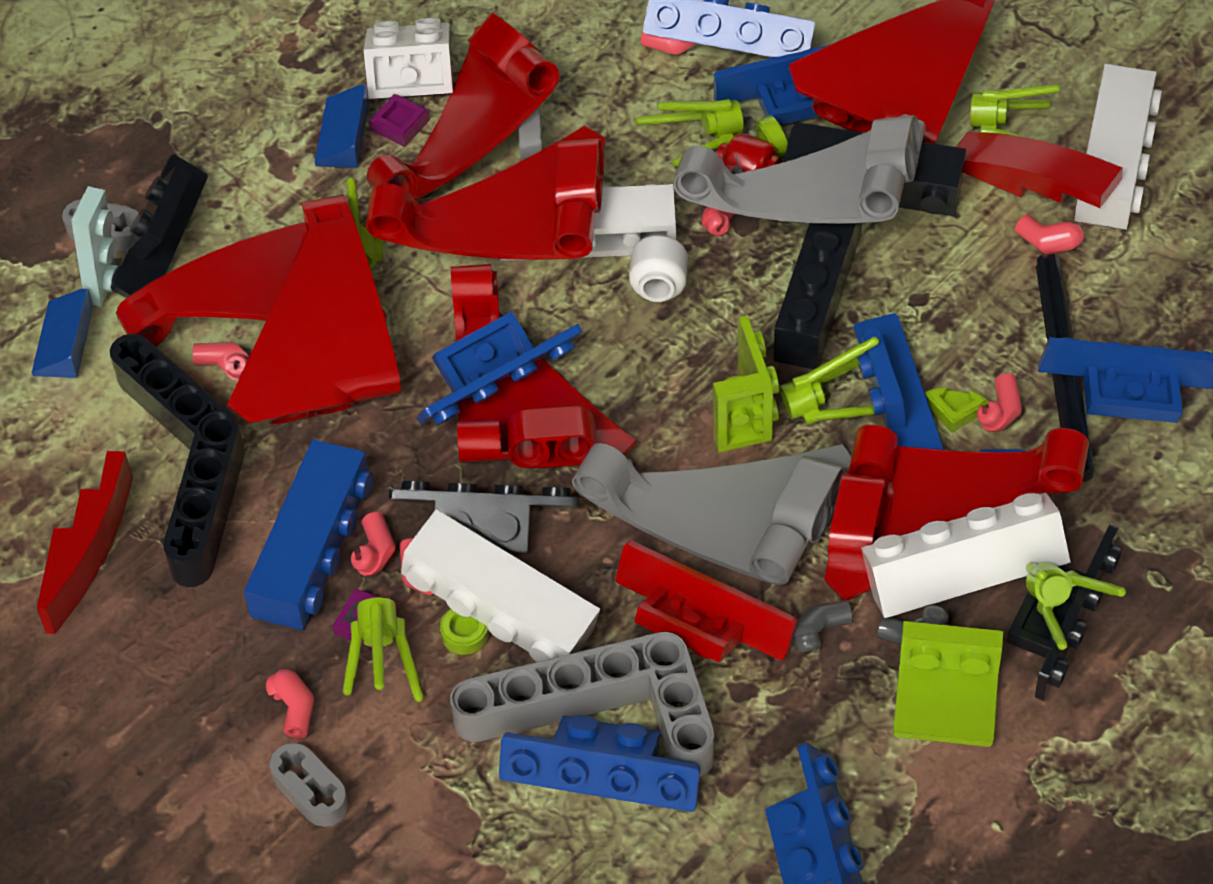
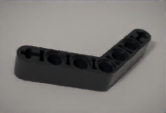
M126 334L117 338L110 347V358L119 386L190 450L165 535L163 549L173 580L184 587H196L205 583L213 572L245 456L238 421L232 413L149 340L139 334Z

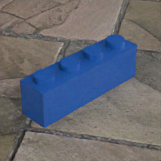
M312 439L245 587L244 595L250 617L304 631L310 615H316L319 612L324 596L323 585L327 576H333L337 571L341 555L340 546L344 537L352 535L357 521L356 509L361 499L366 500L372 489L373 473L368 471L364 451Z

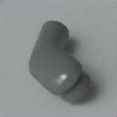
M848 600L816 605L806 609L797 619L798 623L793 636L795 639V649L798 652L817 650L821 645L818 632L826 628L852 624V613Z
M931 605L924 608L922 618L913 622L946 625L949 616L944 609ZM882 617L877 638L901 645L903 620L894 617Z

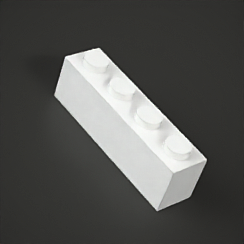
M1111 64L1104 65L1086 154L1123 167L1122 180L1101 208L1077 199L1074 221L1127 230L1130 212L1139 213L1144 187L1135 186L1136 179H1146L1150 154L1142 153V147H1152L1156 122L1148 121V116L1158 115L1162 90L1153 89L1156 77L1155 71Z
M673 184L603 187L600 213H595L593 248L590 254L582 258L629 256L638 242L655 235L667 236L676 240ZM500 259V262L523 261V259Z
M1046 492L1042 494H1024L1009 504L995 508H977L970 511L965 517L948 522H930L922 526L918 531L902 536H883L877 539L874 544L861 547L872 595L884 618L1027 576L1026 565L1029 562H1033L1036 565L1041 562H1050L1057 566L1071 563L1060 511Z
M437 509L404 551L401 574L406 577L413 587L423 592L430 591L445 600L455 613L463 617L471 616L485 624L496 638L504 642L512 641L528 651L529 655L536 662L579 652L595 629L600 608Z

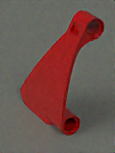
M939 0L857 32L790 63L788 68L795 90L802 95L814 99L812 109L819 117L851 131L866 133L871 130L875 119L900 117L904 114L909 116L915 115L918 120L923 121L925 124L922 142L935 144L995 0Z
M491 12L485 21L475 28L474 33L467 40L470 46L454 85L453 93H451L437 124L414 162L402 161L392 155H383L376 158L370 164L366 175L370 187L374 188L385 183L396 184L411 192L416 200L454 179L485 157L532 115L558 85L560 77L558 68L543 56L521 33L494 12Z
M584 125L565 138L511 167L477 183L419 204L413 198L411 192H408L399 185L380 184L370 192L366 229L369 234L377 239L446 254L523 260L577 259L585 257L592 251L595 213H600L602 206L606 139Z
M344 194L299 203L303 209L307 235L226 405L249 424L267 420L273 425L327 415L352 407L354 402L397 394L401 391L399 371L379 296L361 238Z
M305 222L238 241L210 252L163 275L120 303L116 311L119 323L126 334H139L157 347L171 333L172 326L177 317H218L266 321L307 235ZM383 310L385 321H387V315Z
M492 264L451 267L456 341L503 315L499 311L497 271H492ZM543 358L535 362L538 369L520 381L514 382L510 376L497 383L499 391L486 400L476 404L473 398H470L458 405L461 411L459 413V421H457L460 463L510 460L514 465L527 469L581 465L594 444L610 445L619 450L624 456L636 446L634 438L619 428L583 397Z
M865 425L858 428L848 472H843L831 523L828 543L829 560L824 578L825 583L842 600L849 601L871 590L861 547L874 544L877 539L883 536H902L918 531L922 526L930 522H948L965 517L970 511L977 508H995L1012 503L1017 497L1028 493L1042 494L1046 492L1047 494L1078 490L1083 482L1089 447L1088 438L1077 430L1058 428L1049 431L1044 442L1033 450L1025 452H970L899 446L897 434L886 427Z

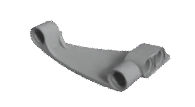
M907 114L900 117L875 119L870 131L832 147L780 164L732 174L724 165L722 158L718 157L717 153L705 146H692L683 152L674 179V189L679 196L690 202L749 217L803 223H865L890 220L899 210L904 183L913 182L925 124L923 121L918 120L915 115L909 116Z
M597 443L590 448L574 475L572 484L576 491L589 501L672 546L738 573L771 584L783 585L789 581L808 543L818 542L835 510L843 472H848L851 455L844 445L840 444L824 449L756 462L682 471L638 473L631 459L627 460L619 450L607 444Z

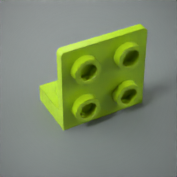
M747 315L738 317L739 376H732L724 381L713 383V434L718 453L772 441V422L779 419L777 404L773 394L779 393L777 374L773 365L766 367L763 357H766V348L760 330L753 331Z
M903 621L893 735L898 738L991 747L994 740L998 674L1004 631Z

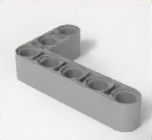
M654 633L470 678L458 683L450 695L454 729L458 736L470 742H481L501 737L506 732L517 733L558 723L563 716H586L650 700L668 758L699 764L701 767L700 777L706 775L714 764V729L687 646L683 639L674 633ZM662 661L673 662L674 664H671L669 666H661L657 663ZM613 673L626 674L625 676L619 678L609 676ZM569 684H574L578 686L577 688L569 690L561 688ZM519 696L531 697L530 699H528V700H526V701H515V700H514L515 698H517V697H519ZM674 702H683L688 704L683 707L670 706V704ZM471 708H481V709H482L481 711H479V712H477V713H467V712H466L467 710H469V709H471ZM695 743L702 747L694 750H689L683 748L682 746L686 744Z

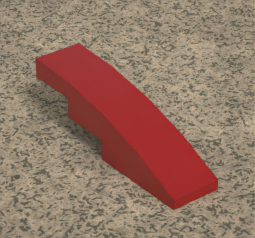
M968 131L956 146L966 148L965 174L1020 198L1029 189L1059 203L1068 194L1101 208L1122 180L1123 167L1077 150L1041 140L1000 133Z
M125 451L106 452L99 489H80L73 527L53 528L37 604V611L46 634L57 633L84 597L109 552L123 518L133 481Z

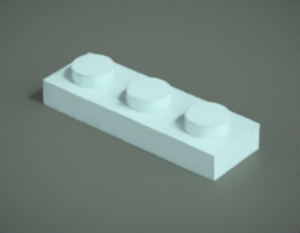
M88 186L71 222L82 289H88L92 304L101 307L108 291L113 292L110 285L119 268L115 263L117 242L111 235L113 213L108 210L105 190Z

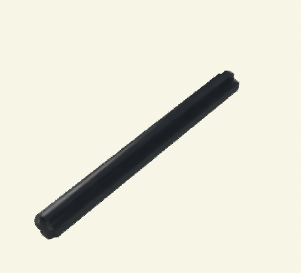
M1054 253L1050 255L1042 254L1037 258L1036 272L1047 342L1049 337L1073 338L1061 258ZM1052 373L1060 428L1077 430L1083 433L1089 440L1080 377ZM1090 440L1083 476L1084 482L1090 481L1093 478L1094 465Z

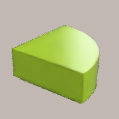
M939 387L925 392L930 410L951 433L977 419V410L981 405L985 408L989 407V401L971 390L969 393L947 390V387Z

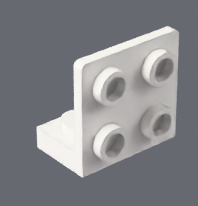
M438 18L419 19L415 21L416 25L399 26L397 21H381L375 23L374 28L367 29L364 59L368 99L390 98L394 93L401 97L453 93L449 48L450 23H440Z

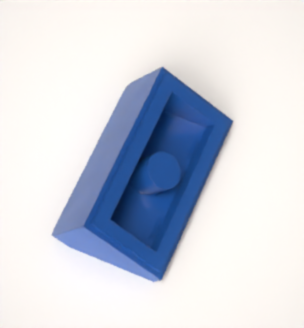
M366 85L355 86L326 99L315 166L358 168L369 107Z
M79 289L48 302L32 368L33 376L77 378L93 311V304L88 289Z

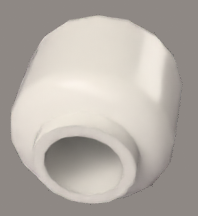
M655 235L638 242L631 253L629 282L633 290L641 297L653 302L670 300L681 294L687 281L688 253L681 243L667 236Z

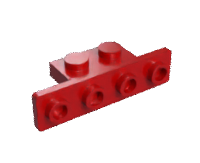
M630 540L623 546L615 580L618 584L647 597L638 606L635 623L651 630L653 633H674L682 638L687 648L693 650L697 655L712 659L718 663L740 642L778 660H784L788 656L798 623L795 616Z

